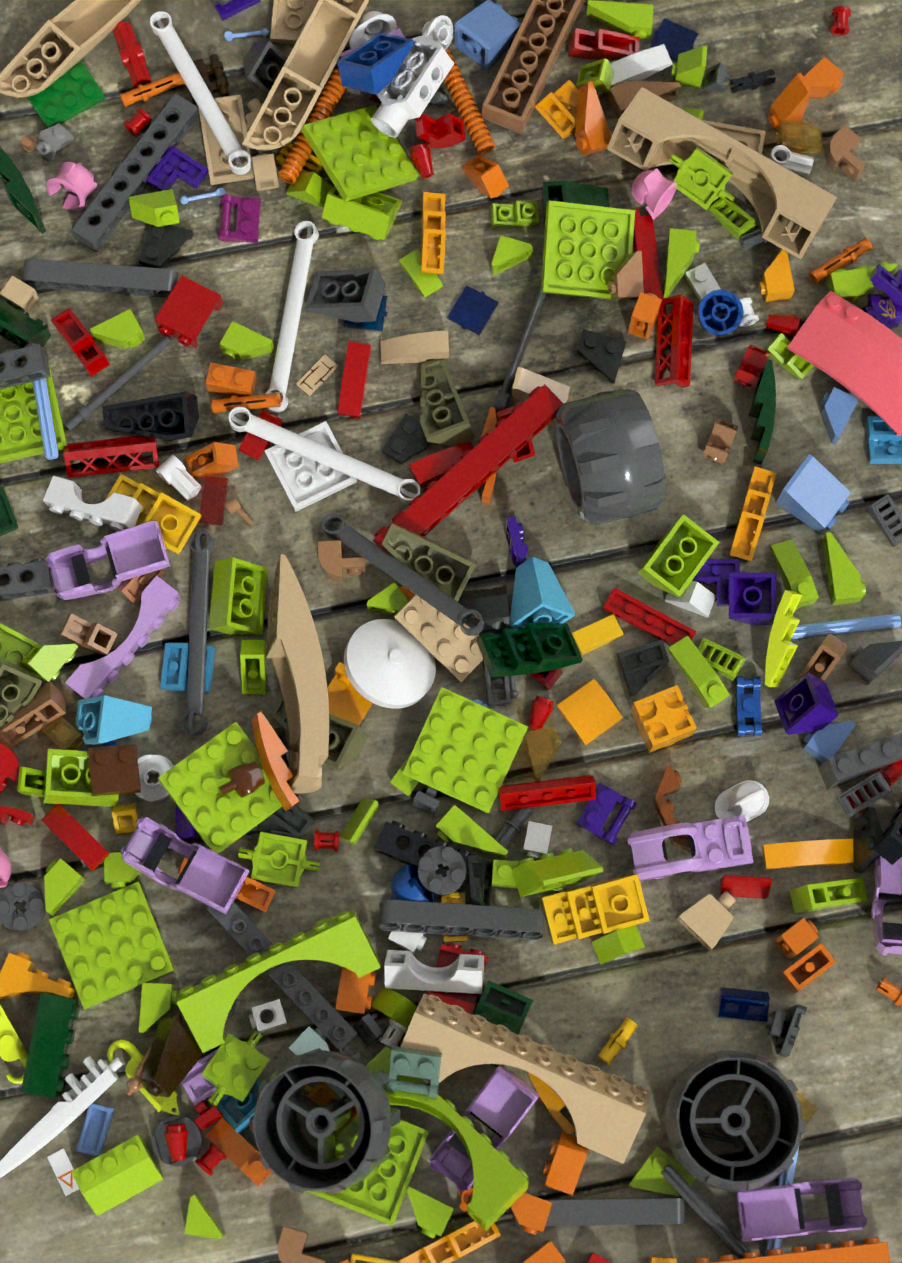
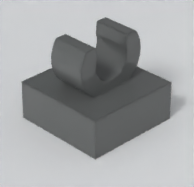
M718 63L706 70L703 84L705 91L711 92L717 89L723 92L728 89V86L723 84V82L730 79V75L726 73L727 66Z
M429 786L425 794L418 791L414 798L413 806L434 816L440 802L435 799L438 790Z
M368 1013L353 1026L366 1046H369L382 1035L383 1030L386 1028L385 1023L378 1026L374 1021L379 1016L377 1013L373 1015Z

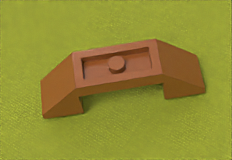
M671 766L666 767L653 799L654 807L663 826L680 823L679 820L675 821L673 817L674 807L670 799H665V796L677 792L681 787L680 783H682L678 771H673ZM682 835L668 837L673 846L691 853L688 836L685 838Z

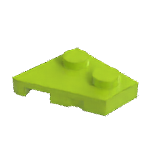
M656 1146L628 1185L633 1188L682 1197L661 1174L662 1169L668 1164L672 1165L690 1185H692L696 1178L690 1175L681 1164Z

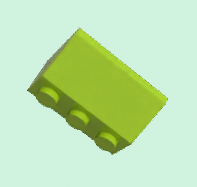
M334 186L327 194L322 218L328 220L333 225L348 227L353 232L368 234L373 239L385 240L392 229L402 200L376 192L344 202Z
M682 514L674 520L636 573L654 587L680 597L720 542Z
M234 557L215 561L209 629L225 634L262 636L268 568Z
M47 750L43 803L116 807L119 794L91 795L87 751Z
M572 848L560 851L558 856L548 853L540 856V860L534 861L533 857L519 861L520 866L512 869L520 897L578 884L604 872L603 867L584 850L573 852Z
M139 1134L71 1171L82 1195L97 1216L164 1179L142 1135Z

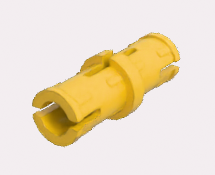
M625 1017V1020L616 1032L609 1035L610 1040L600 1053L597 1054V1057L605 1064L610 1065L621 1048L624 1049L627 1046V1040L638 1028V1025L630 1018Z

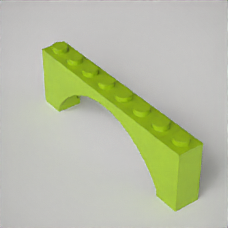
M348 910L342 911L335 916V919L329 922L321 921L306 933L303 931L298 932L290 938L291 940L283 944L281 942L273 944L268 948L269 951L265 953L252 954L246 959V962L240 965L232 964L217 976L215 974L209 975L201 981L202 983L194 987L188 985L182 988L179 994H177L176 1003L202 1053L225 1043L224 1026L235 999L251 980L271 967L295 960H320L345 967L355 972L358 978L381 968L380 960L355 910L350 912Z
M386 1046L366 1067L374 1074L384 1071L389 1078L391 1049ZM398 1075L397 1080L426 1084L421 1078L403 1075ZM387 1083L383 1088L390 1105L408 1106L430 1113L448 1125L459 1137L470 1158L474 1176L472 1201L467 1205V1211L486 1231L528 1189L527 1174L520 1167L515 1168L509 1162L510 1159L505 1152L500 1149L497 1151L491 1145L492 1142L483 1132L479 1134L473 1128L474 1124L468 1117H461L450 1100L446 1099L444 1101L439 1095H437V1099L429 1098V1095L398 1090L395 1093L388 1092Z

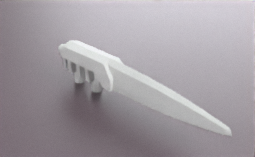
M91 1056L87 1057L83 1063L90 1072L87 1075H83L80 1082L72 1073L65 1078V1081L72 1088L69 1092H65L62 1095L66 1102H58L53 1106L52 1110L0 1161V1178L39 1151L87 1109L119 1078L116 1071L123 1065V1062L116 1057L110 1064L102 1059L96 1063Z

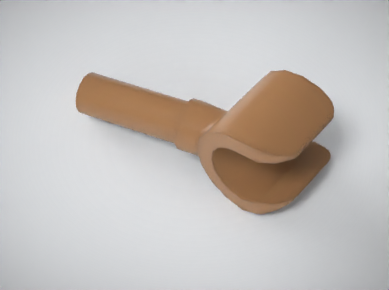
M24 135L20 139V143H22L20 146L27 152H32L36 148L39 136L31 139L28 135Z
M231 499L225 503V507L230 515L237 511L249 525L254 522L244 512L236 499Z

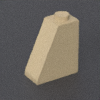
M517 367L511 404L524 403L530 398L529 394L533 389L538 386L541 388L544 384L563 404L571 402L573 395H569V386L527 369Z

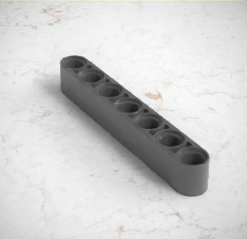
M26 259L24 261L22 282L32 288L168 298L178 282L179 274L174 270L162 268Z
M384 900L379 903V928L384 931L538 940L544 937V912L538 909Z
M684 1198L546 1200L552 1202V1206L545 1226L685 1224ZM514 1216V1226H523L518 1224Z

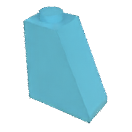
M531 557L516 568L509 621L511 627L524 629L527 623H565L575 616V612L548 562Z
M106 695L78 700L75 723L77 728L83 731V741L86 745L101 744L148 731L152 722V707Z

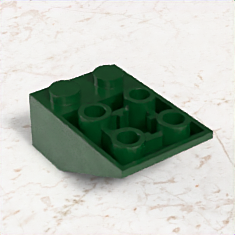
M570 181L543 182L541 194L544 229L547 201L610 207L608 188Z
M488 980L473 1015H480L488 1022L495 1025H503L511 1032L519 1035L533 1000ZM490 1064V1065H493V1066H495V1067L498 1068V1066H499L500 1064Z

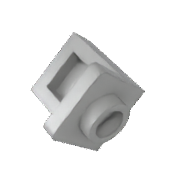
M58 123L40 132L36 149L49 161H52L58 150L73 143L74 136Z

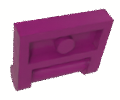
M222 195L220 200L222 205L221 230L218 231V239L228 242L258 243L261 198ZM231 207H238L236 232L229 231Z

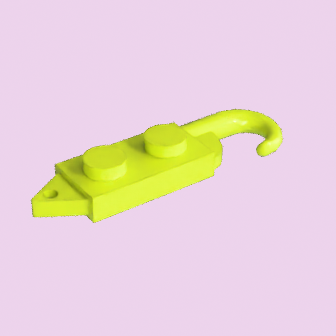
M0 1005V1057L8 1062L20 1059L24 1068H26L28 1053ZM8 1073L6 1077L14 1084H22L24 1075L15 1078Z
M128 1040L113 1042L107 1051L109 1063L114 1060L113 1053L116 1049H124L131 1056L126 1066V1075L129 1079L135 1077L136 1069L144 1056ZM142 1081L143 1088L140 1091L158 1112L164 1111L180 1116L177 1102L178 1094L175 1091L170 1097H154L146 1090L147 1085Z

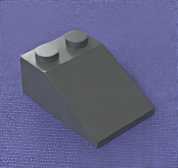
M375 268L316 271L305 310L352 322H375L386 283Z

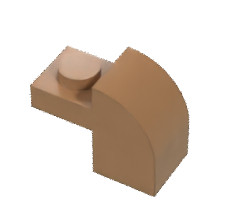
M846 125L832 137L826 153V160L832 171L840 166L845 175L851 176L856 180L862 174L865 164L853 154L857 150L861 138Z
M717 418L702 457L724 465L738 426Z
M341 540L318 541L320 567L329 579L343 582V573H347L349 576H359L361 572H366L365 558H342Z
M72 613L68 615L59 633L60 636L78 644L77 646L99 655H108L118 634L98 623L91 624Z
M283 1226L278 1242V1256L281 1263H326V1260L303 1253L308 1237L307 1232Z

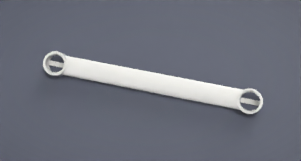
M163 11L154 13L150 18L152 32L158 35L227 156L231 171L237 175L246 174L252 165L250 155L242 149L173 28L171 16ZM161 19L169 21V24L164 27ZM156 21H157V24H158L159 28H156V27L154 26V24H155ZM239 157H244L248 160L244 167ZM234 159H235V161H236L238 167H235V166L232 164V162H233Z
M311 221L300 222L294 230L297 238L270 388L265 393L279 392L281 400L283 396L280 407L268 408L273 413H280L288 406L286 391L312 248L319 237V232ZM307 228V238L301 239V231Z
M236 407L229 413V423L235 431L249 432L396 495L403 503L409 504L416 496H420V485L413 479H401L256 417L245 407ZM240 412L248 415L249 421L240 420L234 415ZM233 421L243 426H237L233 423ZM411 484L416 487L418 493H411L402 488V486Z

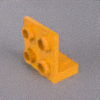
M339 662L335 668L336 675L327 687L329 714L360 725L373 703L364 698L353 687L346 674L344 664Z

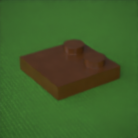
M136 744L88 747L87 755L92 796L140 793L141 786Z

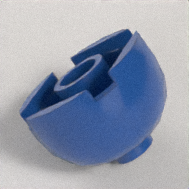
M723 289L714 290L705 295L699 303L697 310L698 322L701 327L709 334L716 336L728 335L736 330L744 314L739 298L735 294Z
M407 864L394 874L390 884V891L392 893L390 900L435 903L433 893L427 892L419 880L418 870L414 866Z

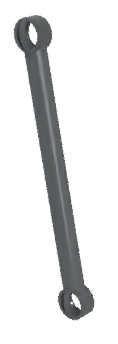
M541 285L503 386L496 395L493 404L496 413L511 407L510 390L516 376L517 367L520 366L547 294L540 293Z
M332 513L323 519L322 528L327 537L341 540L346 546L457 623L464 634L475 636L483 630L484 622L478 611L468 610L347 525L341 515ZM339 521L342 525L337 529L331 522ZM476 617L480 621L478 625L475 626L468 620V618Z
M203 530L195 531L189 538V547L193 550L187 706L181 725L183 730L192 736L203 734L208 725L207 719L204 716L209 562L210 552L213 550L215 543L213 537ZM207 536V545L201 549L200 537ZM199 716L201 719L200 726L194 730L193 717Z

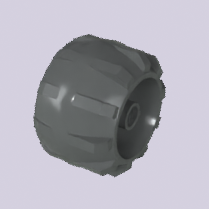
M618 389L599 392L591 397L562 404L555 417L557 423L555 434L565 481L579 516L597 526L656 510L665 500L666 478L656 431L641 395L630 389Z
M318 1048L297 1055L283 1063L271 1076L265 1078L259 1086L260 1095L255 1105L254 1116L250 1117V1131L254 1132L256 1145L261 1154L260 1162L266 1171L271 1169L280 1179L289 1184L291 1190L301 1194L305 1191L334 1194L364 1180L391 1153L392 1150L388 1146L393 1126L400 1123V1109L390 1108L389 1099L383 1088L390 1081L386 1073L381 1071L374 1074L360 1062V1052L349 1048L341 1052L326 1051ZM311 1082H327L341 1088L352 1101L346 1104L342 1100L333 1099L319 1105L301 1094V1092ZM355 1105L359 1116V1132L356 1142L347 1154L336 1156L335 1132L347 1125L350 1120L349 1108ZM297 1112L306 1117L307 1130L311 1135L318 1138V1150L302 1134L298 1124Z
M742 1051L711 1053L696 1060L674 1080L675 1084L670 1091L666 1108L663 1109L662 1121L665 1122L667 1138L671 1146L669 1152L676 1162H679L690 1175L699 1180L698 1182L729 1192L748 1191L770 1183L781 1173L787 1171L794 1163L793 1158L799 1148L802 1133H805L806 1120H803L801 1104L796 1094L798 1089L794 1082L770 1063L768 1058L759 1054ZM722 1081H734L746 1085L736 1105L720 1108L715 1113L714 1118H695L696 1109L701 1097L713 1085ZM753 1091L764 1102L769 1119L767 1136L758 1150L755 1149L746 1134L750 1125V1116L745 1110V1106ZM732 1113H735L738 1118V1126L736 1128L728 1124V1117ZM714 1123L715 1129L720 1134L736 1136L749 1157L740 1161H727L715 1156L701 1142L696 1124Z

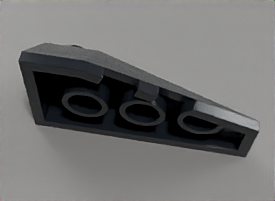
M184 391L103 406L104 427L107 430L169 441L190 438L199 420L197 396Z

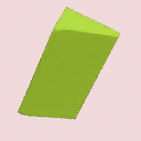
M364 797L340 834V838L353 846L356 845L379 808L378 801Z

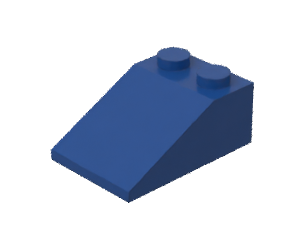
M381 32L337 61L342 86L352 88L353 90L369 92V94L380 93L383 88L391 83L414 45V40Z

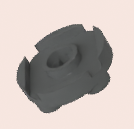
M434 847L428 850L420 859L418 868L419 880L429 892L442 896L456 892L465 880V861L460 853L452 847ZM442 864L443 867L447 866L449 868L446 872V877H442L441 874L436 875L435 871L438 870V865Z
M20 882L4 889L0 894V922L8 929L18 932L32 930L37 927L45 915V900L42 893L34 886ZM25 901L27 903L25 905L26 912L20 911L16 913L17 907L15 905L18 902L22 903Z
M175 1115L165 1118L159 1123L152 1137V1148L157 1158L165 1164L172 1166H182L190 1163L201 1150V1131L198 1125L187 1117ZM186 1124V1129L189 1130L186 1160L171 1161L164 1136L166 1125Z

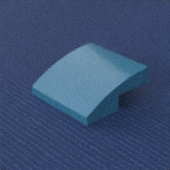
M868 416L867 441L869 464H902V436H896V432L880 416Z
M165 643L160 689L187 692L188 643ZM206 646L205 693L211 694L216 650L213 646Z

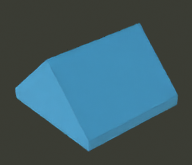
M259 1078L243 1103L233 1096L225 1095L217 1105L218 1109L237 1133L245 1130L250 1125V1117L254 1116L255 1105L260 1095L258 1088L262 1084Z

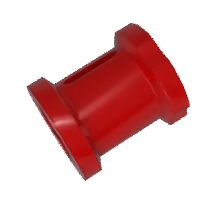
M844 6L833 8V24L830 27V32L839 36L848 34L850 29L848 19L851 16V9Z
M138 108L136 114L129 121H125L123 125L131 135L137 138L140 135L139 132L147 124L150 125L152 119L143 109Z
M315 829L314 851L333 849L334 852H338L339 831L336 830L335 833L320 832L319 829Z
M211 1142L207 1152L200 1159L195 1160V1163L209 1176L213 1175V1170L222 1159L226 1160L228 1158Z

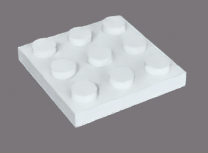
M326 421L298 434L343 453ZM279 445L265 450V455L295 512L357 482V479Z

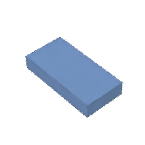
M95 1103L88 1107L76 1148L77 1152L95 1157L102 1154L115 1109Z

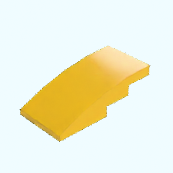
M120 474L105 499L107 500L113 493L135 498L141 504L142 509L134 527L142 523L157 521L166 549L177 555L182 551L202 516L164 493H158L142 483L138 484Z
M638 874L588 884L540 897L552 944L576 938L582 939L599 933L606 934L650 921Z

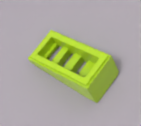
M720 198L708 208V211L739 242L741 236L751 233L756 229L755 219L733 201L729 205ZM725 205H727L728 207L722 213H720L719 211ZM732 211L734 212L730 217L726 218Z
M703 638L698 647L700 653L703 654L706 647L711 648L705 659L715 672L733 681L746 658ZM716 651L719 654L713 662L710 659L713 653ZM723 656L727 657L723 666L719 665ZM732 660L735 662L733 668L729 670L727 669V667Z

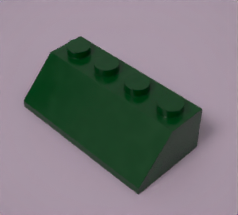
M0 296V336L19 348H24L28 344H40L44 347L51 337L48 325L40 319L34 320L30 318L24 309L12 307L7 299Z
M40 993L21 1088L22 1093L58 1098L59 1094H63L65 1088V1079H62L64 1069H68L70 1063V1054H67L69 1044H73L75 1030H72L73 1021L78 1019L80 1005H77V1000Z

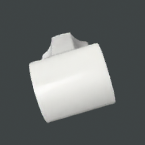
M783 145L775 146L769 156V159L804 177H809L814 161L813 157L790 152Z
M173 454L156 469L157 474L168 485L171 484L187 501L193 499L202 489L201 485L186 471L182 462Z

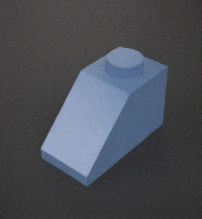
M835 387L831 394L826 392L820 405L824 406L821 416L830 441L836 445L859 399Z
M850 721L830 724L822 730L809 732L803 740L807 743L803 750L821 763H824L828 758L836 754L856 723Z

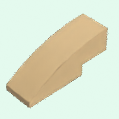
M448 330L415 333L380 341L381 364L425 363L426 359L449 358Z

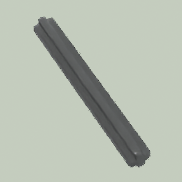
M668 1164L662 1169L661 1174L738 1258H743V1253L751 1252L672 1165Z

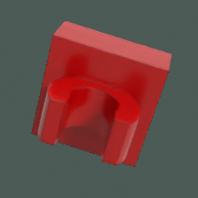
M203 1100L195 1105L196 1110L201 1116L194 1121L203 1131L223 1117L218 1107L213 1106L209 1109Z

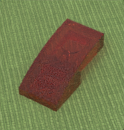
M205 476L200 509L202 516L199 523L223 525L228 478Z

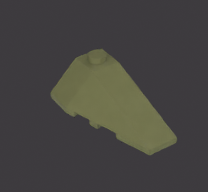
M433 359L422 363L420 424L427 442L453 447L475 439L444 359Z
M394 523L391 524L382 542V545L397 560L457 602L477 563L476 560Z
M0 657V728L6 722L9 723L18 710L23 706L26 707L32 701L42 683V680Z
M281 694L271 716L288 731L285 704ZM329 714L328 757L324 763L340 770L359 756L369 735L359 725Z

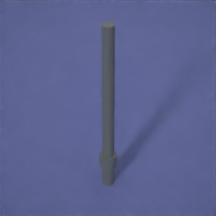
M167 336L162 338L86 406L82 405L76 411L77 414L64 424L65 427L71 431L80 422L89 419L96 408L172 343Z

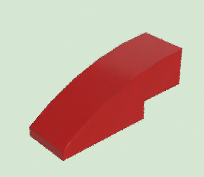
M575 28L569 36L568 56L594 60L604 58L607 60H619L639 52L640 37L600 28L597 32Z
M70 308L51 319L59 334L91 377L110 365L105 354Z
M348 342L338 406L339 415L358 418L361 416L372 352L371 345Z
M471 442L441 450L409 464V470L415 481L420 485V489H422L432 481L441 479L444 476L443 472L450 465H456L461 460V455L468 449H474Z
M56 804L41 819L92 871L110 854L60 804Z

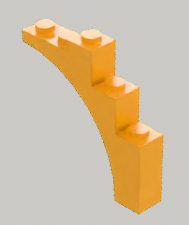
M17 951L16 955L8 953L0 972V1000L30 993L55 994L73 999L76 990L70 988V982L60 978L56 982L48 979V973L35 969V972L32 973L35 963L29 961L31 956Z

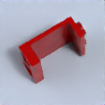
M181 275L154 319L157 330L167 337L171 335L177 338V341L186 347L191 345L197 348V336L214 309L219 311L223 305L221 295Z
M447 942V945L441 944L435 968L451 965L460 954L484 955L485 952L473 948L470 949V952L461 950V945ZM484 956V972L488 961L486 956ZM428 991V995L437 996L442 1002L449 1005L460 1006L465 1012L473 1015L478 994Z

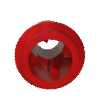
M425 143L412 147L409 156L421 178L426 179L433 176L430 148Z
M769 314L766 327L789 337L795 336L800 329L801 318H797L796 315Z
M536 695L535 700H532L528 728L541 732L554 709L552 707L553 701Z
M185 1123L166 1125L164 1136L171 1161L186 1160L189 1130L186 1129Z

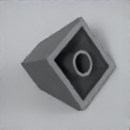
M270 41L254 42L244 58L245 77L263 94L268 96L287 57Z
M902 641L869 644L864 650L860 646L851 655L853 660L849 666L869 685L901 655Z

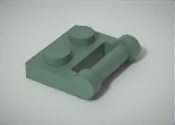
M393 1046L389 1070L390 1081L387 1085V1091L395 1093L398 1090L429 1095V1098L437 1099L442 1053ZM398 1075L430 1079L431 1084L397 1080Z

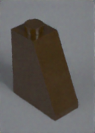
M162 1018L159 1021L141 1080L147 1085L146 1090L154 1097H170L204 1054L195 1040L174 1018Z

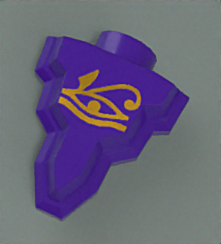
M880 293L867 294L868 307H864L863 311L889 329L898 327L902 320V306L893 303L889 296H882Z

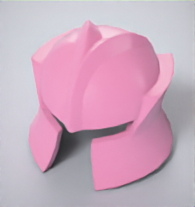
M74 162L62 163L57 176L49 179L46 183L49 196H52L61 188L60 183L64 185L66 190L77 194V196L69 194L62 208L71 211L83 210L86 197L97 188L92 172H89L82 166V163L76 164Z
M656 168L654 171L647 170L640 173L632 184L631 193L640 205L647 204L646 209L654 220L669 205L677 189V183L662 176L659 169Z

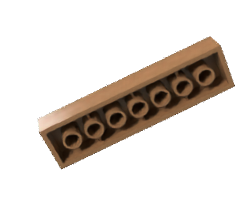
M585 0L532 1L483 103V119L523 134Z

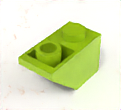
M74 643L35 645L20 663L42 681H53L60 674L59 669L64 663H68L74 658L75 651L79 646Z

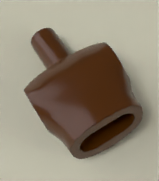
M253 761L229 770L230 782L219 786L218 790L222 796L235 790L243 798L264 785L265 779L259 766Z

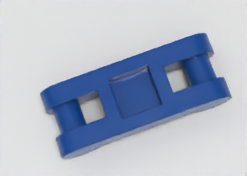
M736 676L737 736H745V734H753V736L762 735L760 676H752V679ZM744 688H752V694H744ZM745 719H753V725H745Z

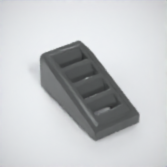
M887 494L870 505L867 511L894 548L902 542V533L897 537L893 535V533L902 529V515L892 498ZM885 506L887 509L880 513L879 509ZM888 514H891L892 517L885 521L883 519ZM895 521L898 523V525L889 529L888 526Z
M483 659L487 706L511 704L509 676H503V679L490 680V675ZM504 683V688L491 689V684ZM505 693V697L492 698V694Z
M880 771L836 798L850 818L888 795L892 790ZM872 781H876L882 791L881 793H878ZM865 785H867L868 789L874 796L873 798L870 799L867 792L863 788ZM858 790L865 802L863 804L858 799L855 791ZM850 795L853 802L857 806L855 809H853L850 805L849 801L846 798L847 796Z

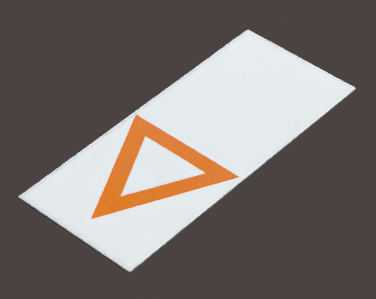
M64 1148L48 1156L47 1158L65 1196L79 1190L71 1173L74 1169Z

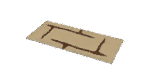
M324 354L296 385L311 396L336 370L338 365Z

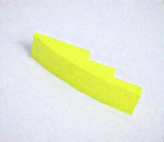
M784 591L775 614L769 636L765 666V685L768 687H779L798 645L791 642L792 636L800 622L799 619L793 617L802 597L796 591Z

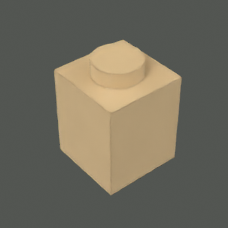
M261 153L252 157L257 191L279 188L274 154Z
M14 276L9 281H5L0 289V296L7 299L12 307L16 309L20 307L27 313L39 298L34 288Z

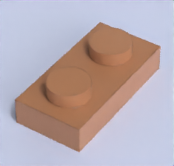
M163 568L125 580L118 587V590L132 604L137 605L141 600V593L156 575L160 578L166 570Z

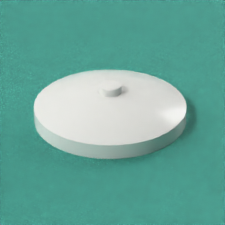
M377 619L363 624L354 632L345 648L344 666L351 684L364 698L376 705L394 709L409 707L421 700L434 682L436 673L434 657L398 621Z

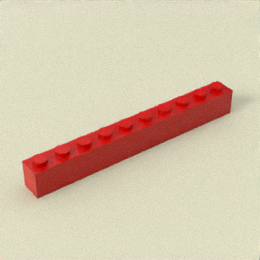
M546 384L541 388L538 386L533 389L529 394V399L524 403H518L512 409L513 413L507 419L504 417L499 420L495 425L496 429L490 434H484L478 440V445L474 449L466 450L456 465H450L443 472L444 476L441 479L432 481L427 486V491L421 497L418 495L409 503L410 507L404 512H398L392 518V523L425 537L555 419L563 404L561 400ZM390 524L387 528L382 527L375 534L376 538L372 541L392 555L382 545L391 526Z

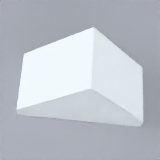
M691 581L680 597L667 593L665 602L708 618L716 595L700 583Z

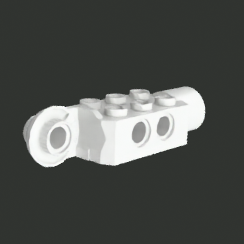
M440 15L433 18L424 25L422 36L412 38L414 45L391 83L383 88L380 93H377L382 103L371 118V122L382 133L396 138L408 120L420 117L454 65V62L445 51L453 38V24L447 16Z

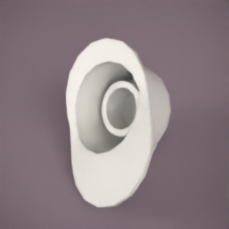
M378 11L367 12L360 19L359 26L350 36V49L361 46L380 32L387 34L396 30V20L392 16Z
M747 780L740 782L723 791L715 801L716 816L719 819L745 815L746 822L766 811L769 805L768 792L757 781Z

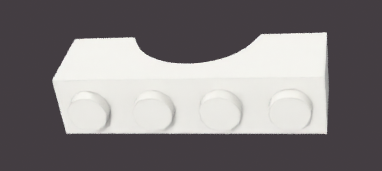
M56 476L52 477L43 499L50 507L49 510L59 515H62L63 512L68 513L70 517L77 520L89 519L91 523L98 526L107 524L116 531L134 527L142 509L141 504L135 498L118 493H113L104 502L86 504L82 500V489L74 481Z
M387 950L384 964L385 988L482 994L484 955L460 954L451 965L435 968L419 962L412 951Z

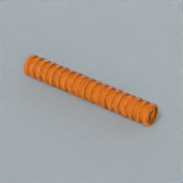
M447 48L445 51L454 62V65L445 77L444 83L447 85L446 87L449 90L450 96H452L453 102H455L456 108H458L461 119L464 120V125H466V129L469 131L470 137H472L471 140L475 148H477L478 154H487L495 148L496 144L489 130H487L486 124H484V119L481 118L482 115L475 101H473V96L470 95L471 92L462 77V73L459 72L460 69L450 49Z
M339 69L332 71V75L326 82V86L323 88L305 124L330 118L336 108L335 105L338 104L342 97L341 94L344 93L346 88L342 86ZM301 131L293 143L290 153L287 154L281 170L278 171L280 179L290 184L296 182V178L300 175L299 172L302 171V167L306 164L305 161L309 158L308 155L312 153V148Z

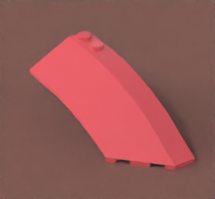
M830 291L814 308L787 349L846 387L880 416L896 432V436H902V339L871 315Z

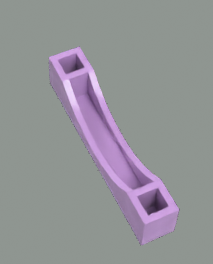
M156 575L141 593L139 617L127 639L107 656L90 663L81 664L65 682L66 685L82 699L102 696L104 694L103 689L107 684H112L120 674L118 671L123 665L127 666L135 657L134 652L139 647L142 648L147 644L151 632L154 629L158 630L163 625L164 617L168 612H173L180 604L179 593Z

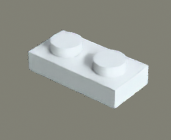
M706 263L685 272V278L700 302L710 292L721 290Z

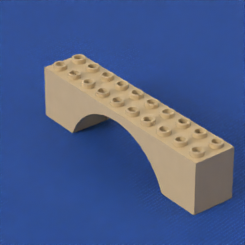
M641 87L619 118L607 150L647 171L653 167L673 164L668 161L673 153L685 161L699 147L733 172L728 181L736 186L754 207L760 220L762 238L802 259L837 197Z
M423 995L401 1044V1048L442 1053L439 1083L458 1070L479 1064L508 1065L537 1076L547 1083L566 1104L575 1124L577 1144L622 1164L626 1160L647 1112L651 1092H648L643 1086L638 1084L632 1085L625 1082L618 1075H609L602 1072L595 1065H586L579 1062L572 1055H563L549 1045L538 1044L526 1035L515 1034L503 1025L492 1024L484 1017L469 1014L460 1006L444 1003L439 997L434 995Z

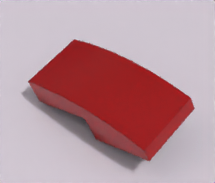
M262 410L258 415L263 420L280 427L282 426V419ZM247 432L239 447V451L259 461L265 450L270 447V441Z
M0 806V823L5 825L10 816L12 817L10 821L20 826H24L25 823L32 826L36 818L27 811Z

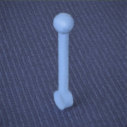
M264 28L262 31L233 34L227 31L224 37L227 41L238 37L259 35L268 37L270 31L267 28Z
M218 188L216 192L190 197L181 196L180 203L187 204L189 201L214 196L221 198L222 195H226L224 188Z

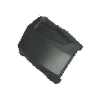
M506 585L491 589L462 592L460 604L468 610L478 611L482 616L484 628L479 634H500L504 628H510ZM476 617L468 618V620L475 626H477L480 621Z

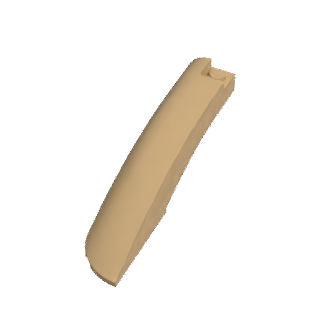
M141 0L73 1L52 20H48L0 73V93L10 97H28L43 91L95 48Z
M369 0L318 1L242 145L256 150H273L288 144L298 135Z
M281 554L275 568V577L270 592L266 658L271 659L285 704L289 733V770L293 774V777L288 781V785L294 793H311L321 788L322 765L328 757L329 750L327 680L322 651L308 603L286 555Z

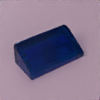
M721 987L718 1017L766 1022L770 1004L769 993Z

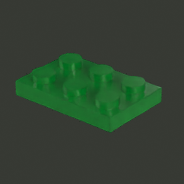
M81 61L46 89L26 98L45 127L50 128L58 123L63 124L105 99V95Z

